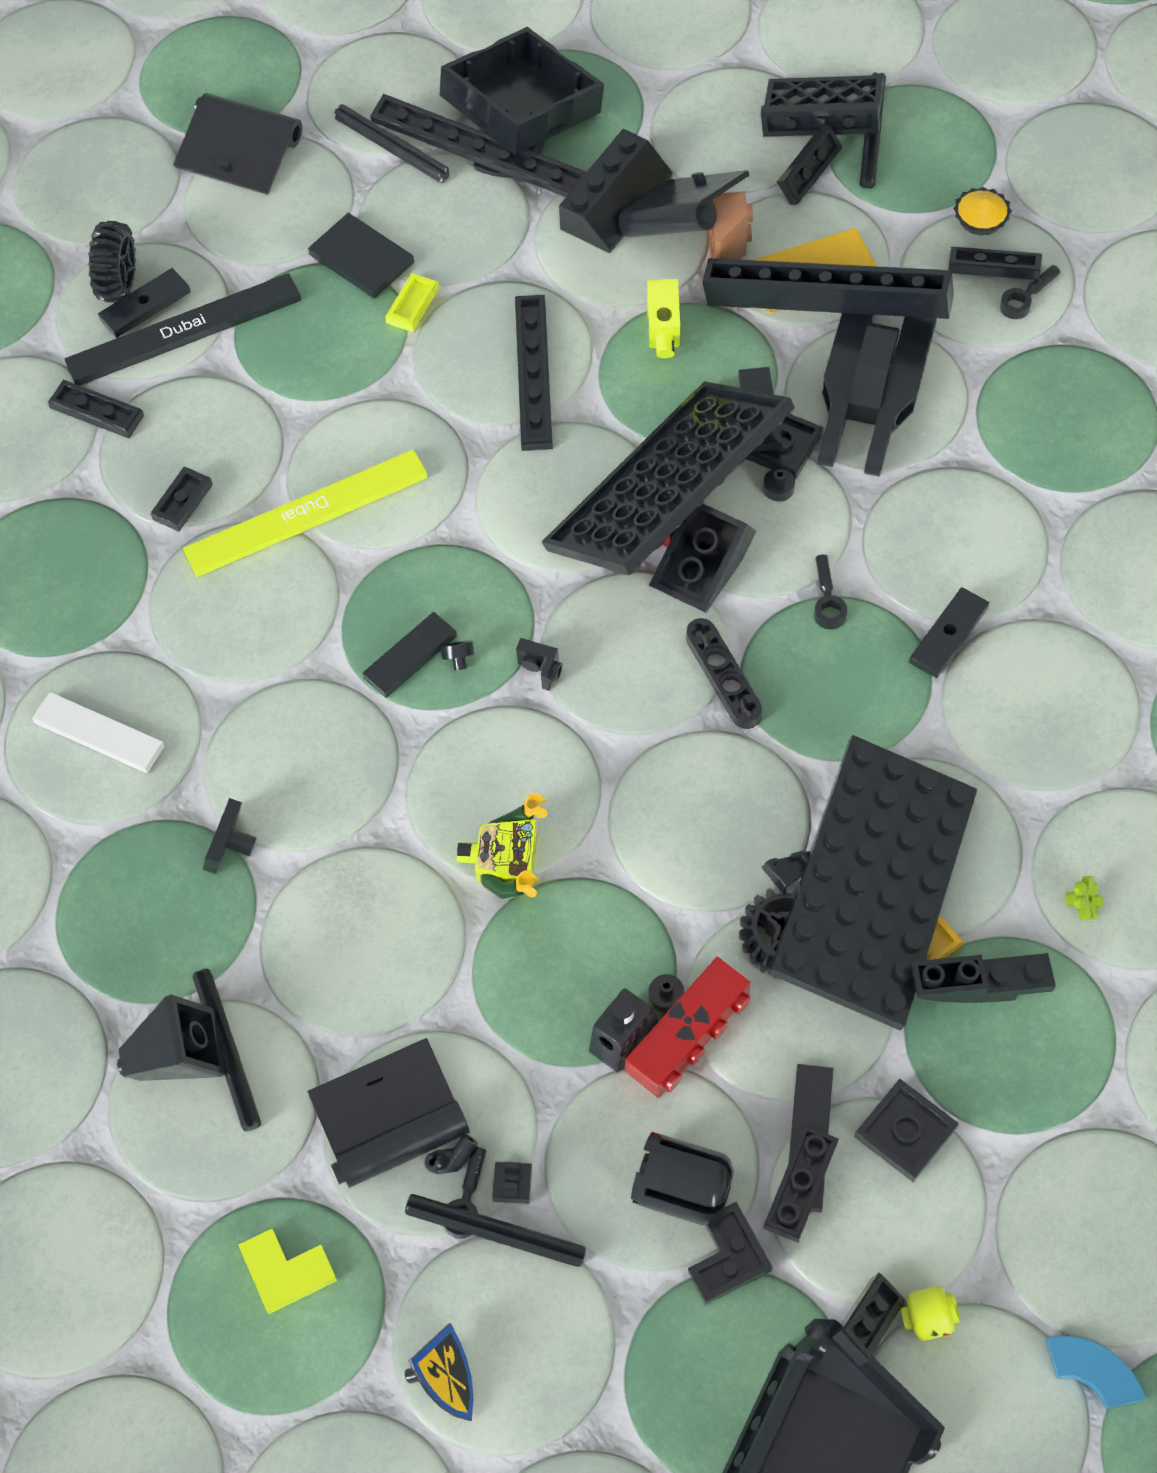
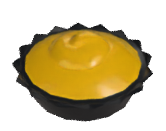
M985 187L979 189L971 188L968 192H962L960 198L955 199L956 205L953 207L956 213L955 217L959 220L962 227L971 234L980 236L990 235L997 232L999 228L1004 227L1005 223L1010 220L1009 215L1012 212L1010 201L1005 199L1004 194L997 193L995 189L988 190Z

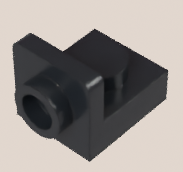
M520 638L516 648L518 664L532 672L542 671V689L549 691L552 682H557L562 672L563 663L559 662L558 648Z

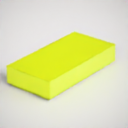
M411 273L386 314V323L414 332L438 292L439 282Z

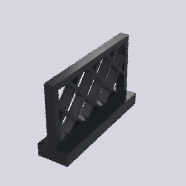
M883 75L769 79L765 103L761 107L763 137L814 135L823 124H830L835 135L879 134V116L884 84ZM865 86H876L867 92L862 89ZM836 87H844V88H845V89L841 90V91L838 92V93L833 90V89H835ZM808 88H816V90L812 91L811 93H807L806 91H804ZM775 89H788L782 94L774 91ZM853 93L859 96L852 101L847 99ZM824 94L830 97L823 102L818 100ZM796 95L801 98L794 103L789 101V99Z

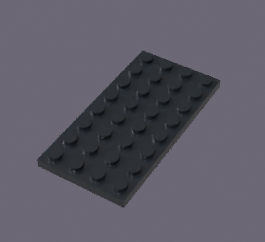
M704 381L541 541L548 552L631 575L654 550L662 545V542L675 529L682 525L683 521L697 507L702 505L708 495L716 487L720 486L725 478L737 466L741 465L745 458L758 445L763 443L765 438L785 420V417L795 408L791 398Z
M852 735L848 740L768 974L901 1031L906 1025L916 992L910 964L913 961L926 960L977 788Z

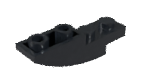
M1048 953L983 960L982 955L913 961L910 964L917 998L954 1003L1015 1001L1018 995L1053 992L1056 987Z

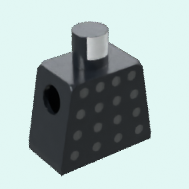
M622 989L595 1022L592 1029L589 1053L618 1073L625 1064L627 1056L659 1022L654 1009L628 989ZM608 1040L613 1045V1048L606 1044Z

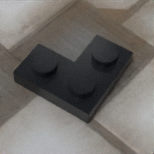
M734 1202L724 1207L722 1215L713 1224L705 1225L719 1252L688 1268V1274L706 1306L771 1272L773 1267L738 1203Z

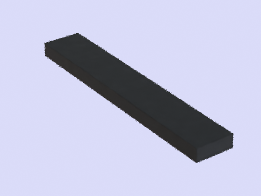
M545 295L515 296L522 451L553 449Z

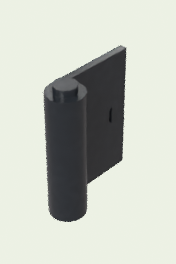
M204 93L195 102V112L173 166L268 195L287 147L295 148L301 139L302 121L255 106Z
M744 170L710 175L697 172L691 174L692 177L670 179L624 208L619 215V229L624 236L629 238L709 230L714 226L717 218L713 199L749 177V172Z
M427 1038L307 1091L337 1162L330 1165L339 1185L346 1182L348 1188L454 1141L463 1134L470 1133L463 1112L452 1095Z

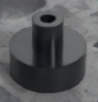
M776 468L766 473L763 480V492L770 500L781 502L788 500L793 495L795 478L790 471Z
M472 640L453 642L440 646L442 659H452L454 671L467 669L465 657L475 654Z
M669 974L657 976L649 986V1001L656 1010L667 1013L684 994L682 982L677 977Z

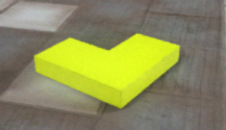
M273 1228L238 1244L268 1314L337 1282V1278L322 1245L287 1261Z

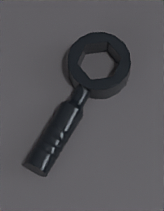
M1051 265L1040 275V280H1034L1028 285L1027 290L1011 288L1005 291L1000 303V310L1003 315L1010 319L1026 317L1030 312L1031 295L1037 294L1060 274L1059 268ZM1014 299L1023 302V306L1016 308L1008 305V302Z
M821 554L816 556L815 560L820 590L824 596L815 604L814 618L820 627L833 630L841 627L846 621L847 605L840 597L832 595L833 584L828 556ZM831 606L839 610L840 615L831 619L821 614V610Z
M476 1147L471 1154L462 1185V1199L453 1200L448 1203L449 1205L478 1213L476 1206L470 1200L472 1194L477 1189L487 1151L484 1148ZM444 1226L445 1231L456 1239H465L472 1236L471 1234Z

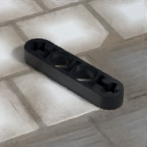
M705 618L694 619L688 624L686 631V641L734 724L742 729L754 728L761 720L762 706L715 625ZM696 631H700L702 634L707 633V647H705V643L700 635L695 636ZM713 654H719L724 657L725 662L720 666H712L707 662V658ZM727 680H735L741 687L735 692H728L723 689L722 684ZM742 698L746 710H752V716L748 717L746 713L741 714V704L739 701Z

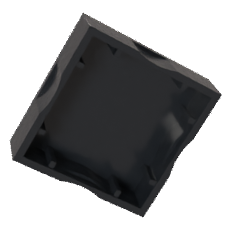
M527 26L497 40L487 48L471 52L441 66L439 96L516 155L601 113L604 83L577 63L564 57L552 44Z

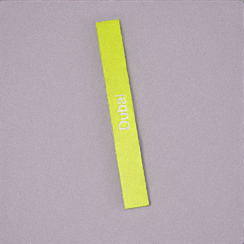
M413 449L183 548V551L197 578L427 479V472Z

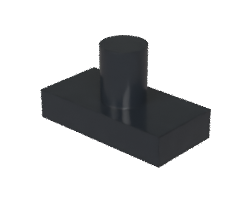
M229 798L205 857L203 870L216 874L226 848L250 857L257 837L234 829L242 802Z

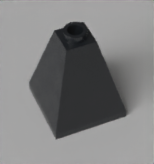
M172 994L163 998L118 1049L120 1058L117 1060V1068L125 1078L152 1081L214 1078L226 1075L214 1008Z

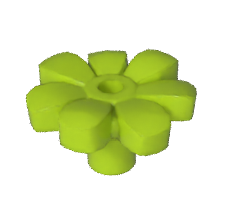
M1083 876L1082 882L1075 883L1074 892H1067L1065 894V903L1067 906H1075L1076 909H1079L1078 917L1080 920H1096L1098 917L1097 908L1103 907V897L1096 896L1100 889L1093 876Z

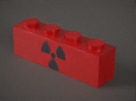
M717 956L625 1059V1072L657 1098L665 1090L668 1092L673 1091L683 1077L680 1073L688 1064L694 1066L704 1055L706 1050L704 1046L711 1038L717 1040L726 1030L729 1024L727 1020L734 1012L740 1014L751 1000L749 996L751 982Z

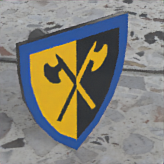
M449 1323L408 1360L411 1367L405 1370L404 1375L406 1381L410 1384L419 1381L427 1395L441 1409L454 1417L472 1421L474 1400L472 1377L461 1342L453 1326Z

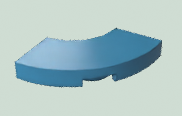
M1055 1336L1046 1339L1057 1379H1075L1087 1384L1099 1395L1106 1409L1142 1402L1146 1399L1134 1373L1124 1361L1109 1349L1079 1337Z

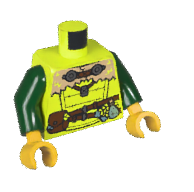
M538 793L528 795L524 805L490 821L489 824L481 825L478 843L458 842L457 863L475 864L477 881L500 899L516 897L524 893L528 897L533 898L537 894L532 884L540 882L541 879L533 873L537 827L536 820L532 819L534 816L538 818H545L547 816V809L539 806L541 803L546 802V798Z

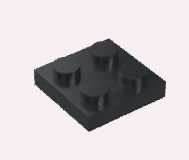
M899 1078L858 1128L854 1137L914 1183L955 1132L959 1123Z

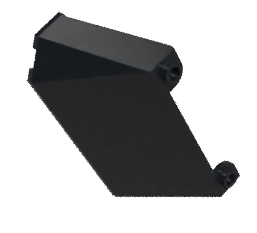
M814 1318L805 1327V1334L807 1335L796 1346L788 1343L779 1351L722 1473H909L912 1464L921 1465L938 1454L941 1448L940 1439L945 1427L873 1356L859 1367L832 1338L841 1323L835 1319Z

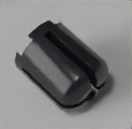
M651 1132L643 1149L649 1153H645L639 1173L636 1172L631 1193L632 1203L699 1225L713 1224L722 1215L731 1189L734 1169L730 1158L724 1153Z

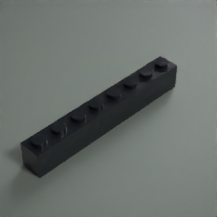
M708 258L702 280L708 306L949 319L954 298L952 270Z

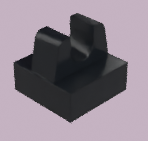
M495 1162L493 1202L530 1204L532 1164Z

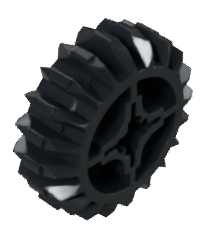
M108 220L107 222L97 224L91 234L92 241L89 243L90 252L88 253L89 277L94 296L98 300L115 303L131 293L137 259L135 258V240L132 237V231L129 226L124 223Z
M798 886L794 888L793 894L787 893V889L782 892L779 891V894H775L770 888L766 890V899L757 894L754 897V905L748 904L745 907V914L747 916H742L740 919V926L743 929L739 931V939L745 941L742 944V951L744 953H751L749 956L751 965L761 961L760 971L762 973L771 967L780 941L781 930L783 931L789 913H777L790 912ZM759 926L766 929V934L772 937L770 948L760 938L758 933Z

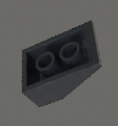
M702 503L676 529L649 586L707 613L742 562L756 534V530L747 523Z

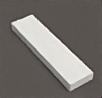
M49 692L32 717L34 723L147 774L164 749L162 741Z

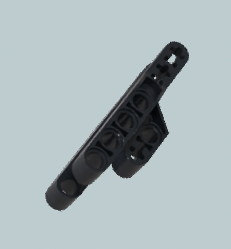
M841 314L824 374L822 395L829 417L820 446L817 464L834 467L847 420L875 425L866 459L864 474L880 477L891 434L914 411L937 318L904 317L899 335V328L873 323L874 315Z

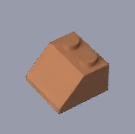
M745 191L722 193L713 199L717 218L714 226L708 230L711 258L741 260L746 255L747 242H752L751 223L748 224V222H753L752 203L747 204Z

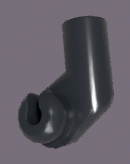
M463 1134L454 1148L435 1150L429 1153L425 1158V1167L434 1174L458 1172L469 1159L478 1142L470 1135Z

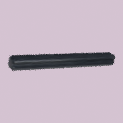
M876 72L872 75H883L884 78L879 116L880 129L879 134L864 135L859 183L862 188L872 189L876 182L886 83L885 74H878Z
M340 104L335 109L336 120L440 183H444L449 178L450 173L447 166L376 123H373L368 118L344 104Z
M207 968L196 971L192 977L202 1005L214 1008L226 1071L225 1078L241 1127L246 1132L252 1131L261 1126V1120L213 975Z
M410 1194L405 1206V1213L409 1216L575 1267H580L585 1257L586 1248L583 1245L416 1194Z

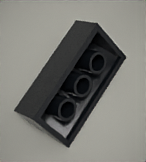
M622 129L559 205L560 230L610 254L624 236L618 224L621 211L667 182L672 177L671 169L647 139Z

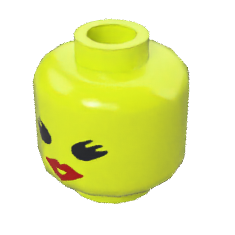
M933 1286L910 1292L907 1297V1307L901 1308L906 1330H914L917 1338L922 1341L951 1335L955 1331V1324L960 1323V1314L953 1292L947 1293L942 1286Z

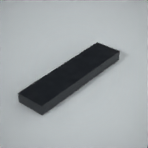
M797 1064L789 1161L804 1125L826 1134L829 1132L833 1068ZM825 1177L811 1212L822 1213ZM804 1178L795 1180L800 1186L808 1184Z

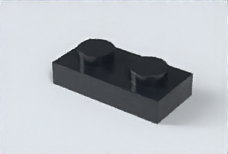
M184 466L151 511L152 520L180 532L212 487L211 478Z

